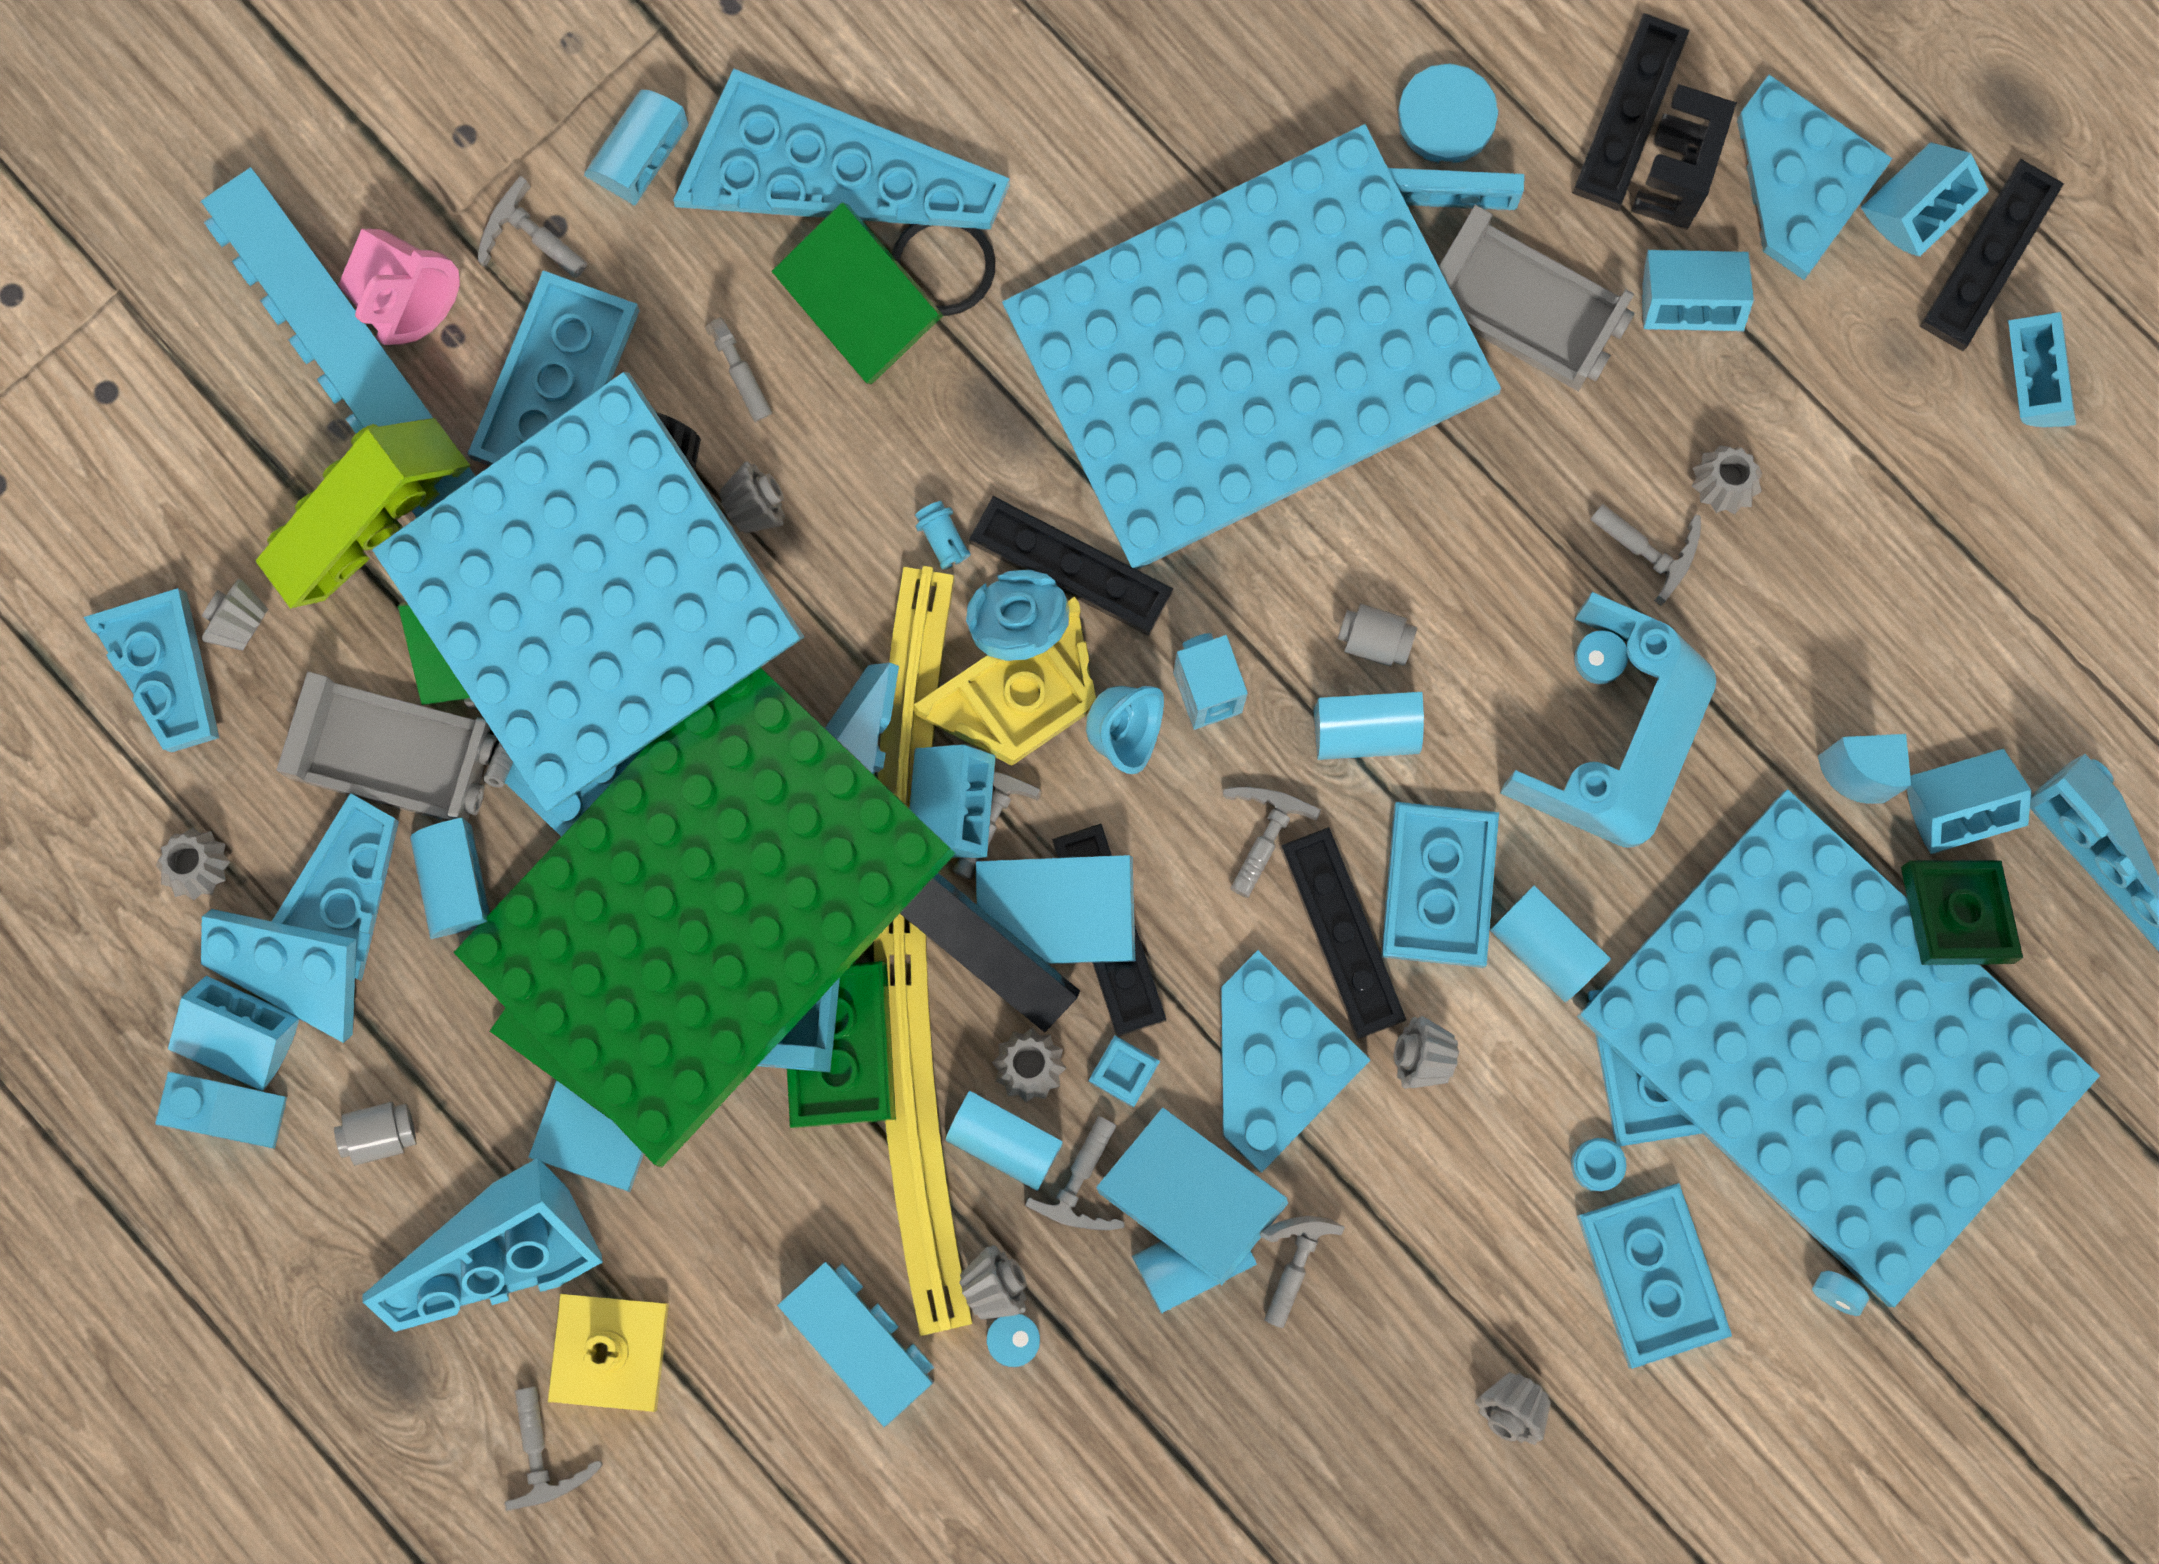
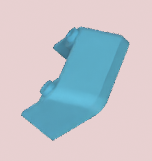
M1592 592L1579 609L1575 620L1595 629L1609 631L1618 635L1623 641L1627 642V654L1631 663L1638 670L1658 678L1620 770L1600 762L1584 763L1570 775L1564 791L1515 770L1504 783L1500 794L1616 845L1632 848L1646 842L1654 834L1714 693L1716 675L1712 666L1669 625Z

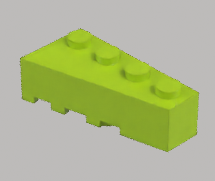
M435 418L379 427L376 424H372L361 429L351 439L353 446L343 458L335 461L325 469L322 474L324 480L315 491L307 494L297 502L294 508L296 513L292 518L269 535L267 539L269 545L255 561L290 609L325 601L370 559L365 550L374 549L403 528L398 521L401 516L408 514L418 506L425 508L439 495L434 486L444 476L452 475L458 478L471 466Z

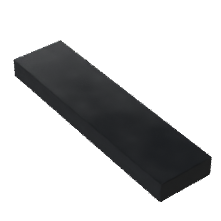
M1643 13L1572 194L1619 211L1690 32L1689 29Z
M2020 159L1919 327L1963 352L1976 334L2064 183Z
M992 496L969 538V544L1020 570H1032L1047 574L1056 581V585L1064 593L1075 597L1147 636H1150L1173 593L1172 587L995 496Z
M1101 823L1052 839L1057 858L1112 856ZM1135 926V961L1092 963L1117 1037L1166 1022L1167 1020Z
M1330 828L1322 829L1281 845L1280 850L1356 1040L1405 1022L1407 1019Z
M939 873L929 881L900 913L1044 1033L1079 996L1080 990Z

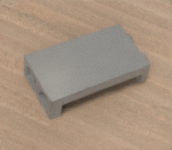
M1475 205L1439 265L1472 333L1578 392L1587 377L1596 382L1611 356L1603 351L1611 335L1620 340L1635 314L1627 309L1634 293L1625 289L1622 296H1618L1490 226L1493 214Z
M307 671L276 770L286 778L346 795L351 793L361 799L444 821L464 818L468 822L470 814L477 815L484 797V785H480V780L485 765L489 766L499 740L483 718L477 717L476 720L344 686L334 683L327 676Z

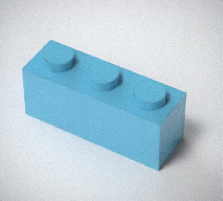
M825 1262L777 1306L879 1423L886 1427L934 1383L928 1375L934 1366L914 1343L907 1349L900 1344L892 1334L899 1326L878 1303L870 1309L856 1294L863 1288V1285L843 1263L834 1269L830 1263Z

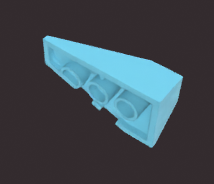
M892 663L868 665L825 727L873 774L875 771L879 772L884 768L886 753L880 751L877 744L879 734L883 733L891 721L899 669L898 665Z
M2083 754L2065 765L2031 795L2030 809L2159 951L2158 873L2122 794L2112 784L2114 782L2112 774L2101 762L2090 759L2086 754Z
M536 1158L491 1184L362 1295V1302L396 1332L455 1316L458 1314L460 1306L490 1299L491 1304L495 1305L509 1301V1293L537 1285L540 1292L557 1288L602 1263V1254L569 1189L539 1158Z

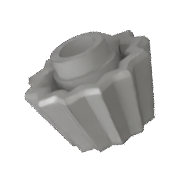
M1719 445L1715 452L1703 453L1702 463L1693 467L1697 478L1692 487L1700 492V503L1711 504L1716 513L1727 510L1735 515L1741 507H1752L1753 497L1762 492L1759 483L1762 471L1754 463V456L1746 454L1741 447L1733 449L1728 446Z
M744 462L720 490L719 496L726 515L731 519L733 525L740 532L743 531L744 533L782 526L785 515L781 509V501L784 500V496L780 486L772 475H765L760 472L755 464L751 465L749 462Z
M238 579L227 595L217 590L203 612L202 617L209 620L210 623L202 636V640L207 643L243 651L267 613L268 608L242 579Z
M191 828L183 834L174 833L170 837L168 845L161 847L162 855L156 864V867L161 871V885L171 887L175 897L186 894L193 901L201 894L213 895L216 884L226 881L224 869L230 861L224 855L225 844L215 841L212 831L201 834L196 829Z
M1424 1016L1419 1018L1413 1017L1409 1026L1404 1028L1403 1034L1398 1037L1395 1044L1394 1062L1398 1067L1397 1078L1401 1080L1404 1089L1446 1084L1449 1078L1453 1077L1454 1069L1457 1066L1459 1050L1457 1048L1458 1041L1455 1040L1454 1034Z
M1033 1028L1024 1034L1013 1031L1008 1042L998 1044L999 1056L992 1062L998 1070L995 1082L1006 1087L1008 1096L1019 1095L1027 1103L1033 1097L1046 1099L1050 1089L1060 1087L1059 1075L1066 1069V1066L1060 1060L1063 1049L1053 1045L1051 1034L1039 1035Z
M996 1245L986 1247L960 1274L961 1280L959 1282L962 1287V1294L966 1298L968 1306L972 1308L974 1314L978 1315L981 1320L1019 1315V1313L1026 1311L1024 1302L1027 1299L1023 1292V1289L1026 1288V1279L1023 1271L1014 1259L1008 1260L1005 1252L1001 1253Z
M1509 1372L1475 1400L1476 1405L1479 1407L1478 1413L1487 1419L1489 1428L1499 1437L1512 1442L1516 1440L1520 1443L1526 1441L1533 1445L1543 1440L1551 1401L1548 1399L1549 1395L1543 1391L1542 1387L1535 1384L1531 1379L1525 1378L1519 1373L1515 1375Z

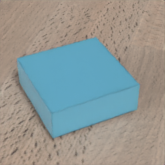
M1114 1035L1088 1082L1134 1108L1160 1061Z

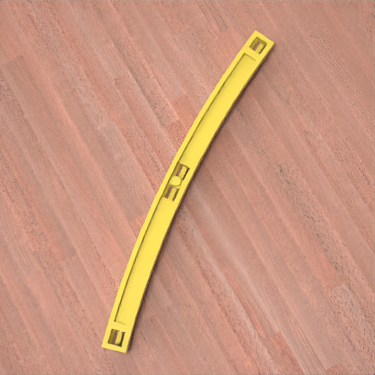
M923 566L922 570L903 567L889 663L898 665L899 669L891 721L883 733H881L880 751L886 754L884 768L878 772V779L908 808H910L915 748L933 747L935 725L915 714L914 704L939 688L945 636L955 580L954 575L934 572L933 567ZM917 583L920 584L916 609H912L914 592ZM931 586H935L932 612L927 611ZM899 914L893 920V934H889L888 925L874 940V962L883 961L887 963L896 1120L885 1121L907 1273L920 1336L971 1325L973 1322L970 1307L962 1294V1287L959 1282L961 1280L962 1268L949 1200L940 1135L929 1012L927 935L911 922L910 933H905V917ZM905 955H910L911 985H906ZM890 956H894L895 986H890ZM945 1286H948L954 1313L953 1318H949L943 1290ZM928 1290H932L938 1317L936 1322L933 1321L927 1294Z

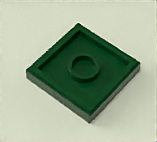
M1909 860L1901 866L1921 965L2015 964L2023 959L2001 860Z

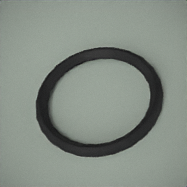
M911 224L901 233L891 253L899 264L908 241L919 231L933 225ZM961 228L970 233L983 250L985 273L982 282L972 295L959 303L947 306L935 305L944 316L959 314L974 307L984 298L992 285L995 276L996 259L991 243L980 229Z

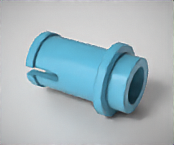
M938 501L924 507L915 514L918 520L915 527L917 531L924 532L940 562L941 569L945 570L951 568L953 562L957 565L971 556V553L967 550L950 518L953 514L951 507L945 508L943 502Z

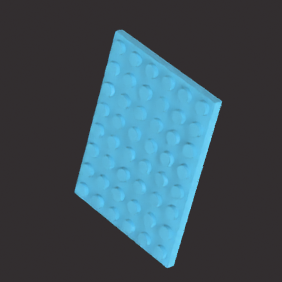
M1365 124L1002 301L1007 315L1130 566L1137 570L1501 392V387Z
M1788 789L1780 794L1577 1015L1587 1027L1604 1040L1640 1076L1644 1077L1660 1095L1671 1102L1672 1106L1689 1122L1697 1126L1703 1135L1888 1307H1895L2100 1076L1980 965H1921L1907 898Z

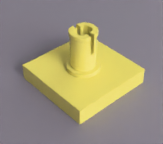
M560 1294L548 1402L656 1412L669 1304Z

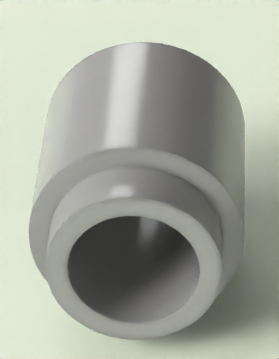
M1360 603L1357 613L1350 610L1346 611L1338 639L1347 642L1344 650L1346 653L1389 667L1392 666L1393 662L1405 666L1417 627L1407 624V618Z
M393 1102L342 1114V1125L334 1127L335 1140L340 1157L350 1156L354 1166L405 1153V1147L417 1145L416 1132L408 1104L395 1106Z

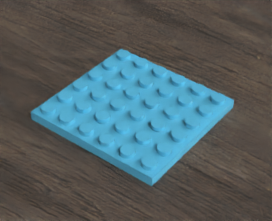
M622 372L372 549L546 812L569 799L804 638L791 615L629 372Z

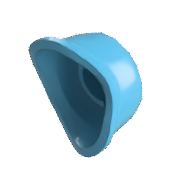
M1114 686L1107 688L1099 694L1091 705L1086 722L1088 741L1098 753L1108 758L1118 770L1127 774H1137L1147 765L1161 727L1164 709V694L1162 690L1154 686H1143L1140 688Z

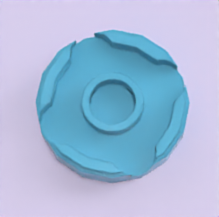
M1454 64L1430 66L1415 75L1403 90L1398 110L1399 129L1410 149L1424 159L1438 163L1440 160L1452 161V163L1465 162L1480 153L1492 138L1498 117L1495 94L1486 80L1470 68Z
M1032 570L1009 571L997 576L999 581L992 583L989 587L985 583L976 590L967 605L966 622L975 645L990 657L1012 661L1025 660L1044 653L1061 639L1069 625L1070 609L1063 590L1056 585V581L1047 574Z

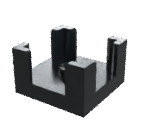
M1678 84L1672 98V109L1705 120L1701 125L1669 114H1663L1653 142L1658 147L1683 154L1680 161L1662 154L1656 155L1645 183L1649 187L1677 195V199L1639 189L1636 193L1631 212L1686 230L1689 229L1708 196L1737 102Z

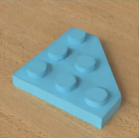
M1768 75L1740 113L1737 123L1740 138L1744 139L1748 159L1746 168L1753 204H1757L1762 229L1759 234L1763 252L1805 280L1893 158L1771 75Z
M1257 950L1221 987L1223 1137L1261 1174L1371 1059Z

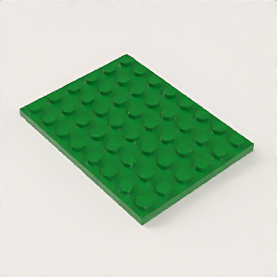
M759 668L649 743L487 916V922L479 924L453 953L655 1166L663 1168L956 852L763 668Z

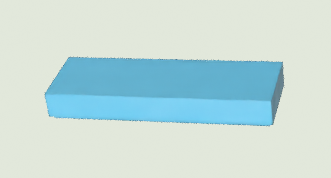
M1388 168L1408 206L1474 208L1477 205L1482 209L1515 210L1524 192V174Z

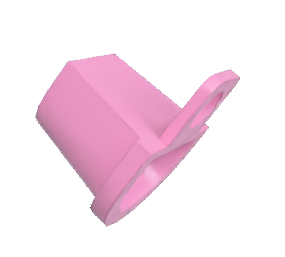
M361 229L338 287L357 307L355 317L362 323H371L378 330L377 340L383 345H402L421 339L442 322L456 300L460 280L459 270L444 254L432 250H420L384 230Z

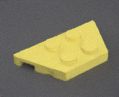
M1073 597L1067 601L1070 609L1069 625L1061 639L1046 652L1029 659L1005 661L987 655L915 703V714L987 753L996 755V758L1011 766L1086 716L1091 705L1096 700L1093 680L1090 678L1088 668L1089 656L1086 642L1083 639L1079 617L1081 611L1077 599Z

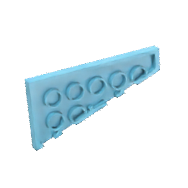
M733 68L673 202L675 207L820 218H826L840 203L844 202L853 209L862 221L991 230L1010 187V178Z

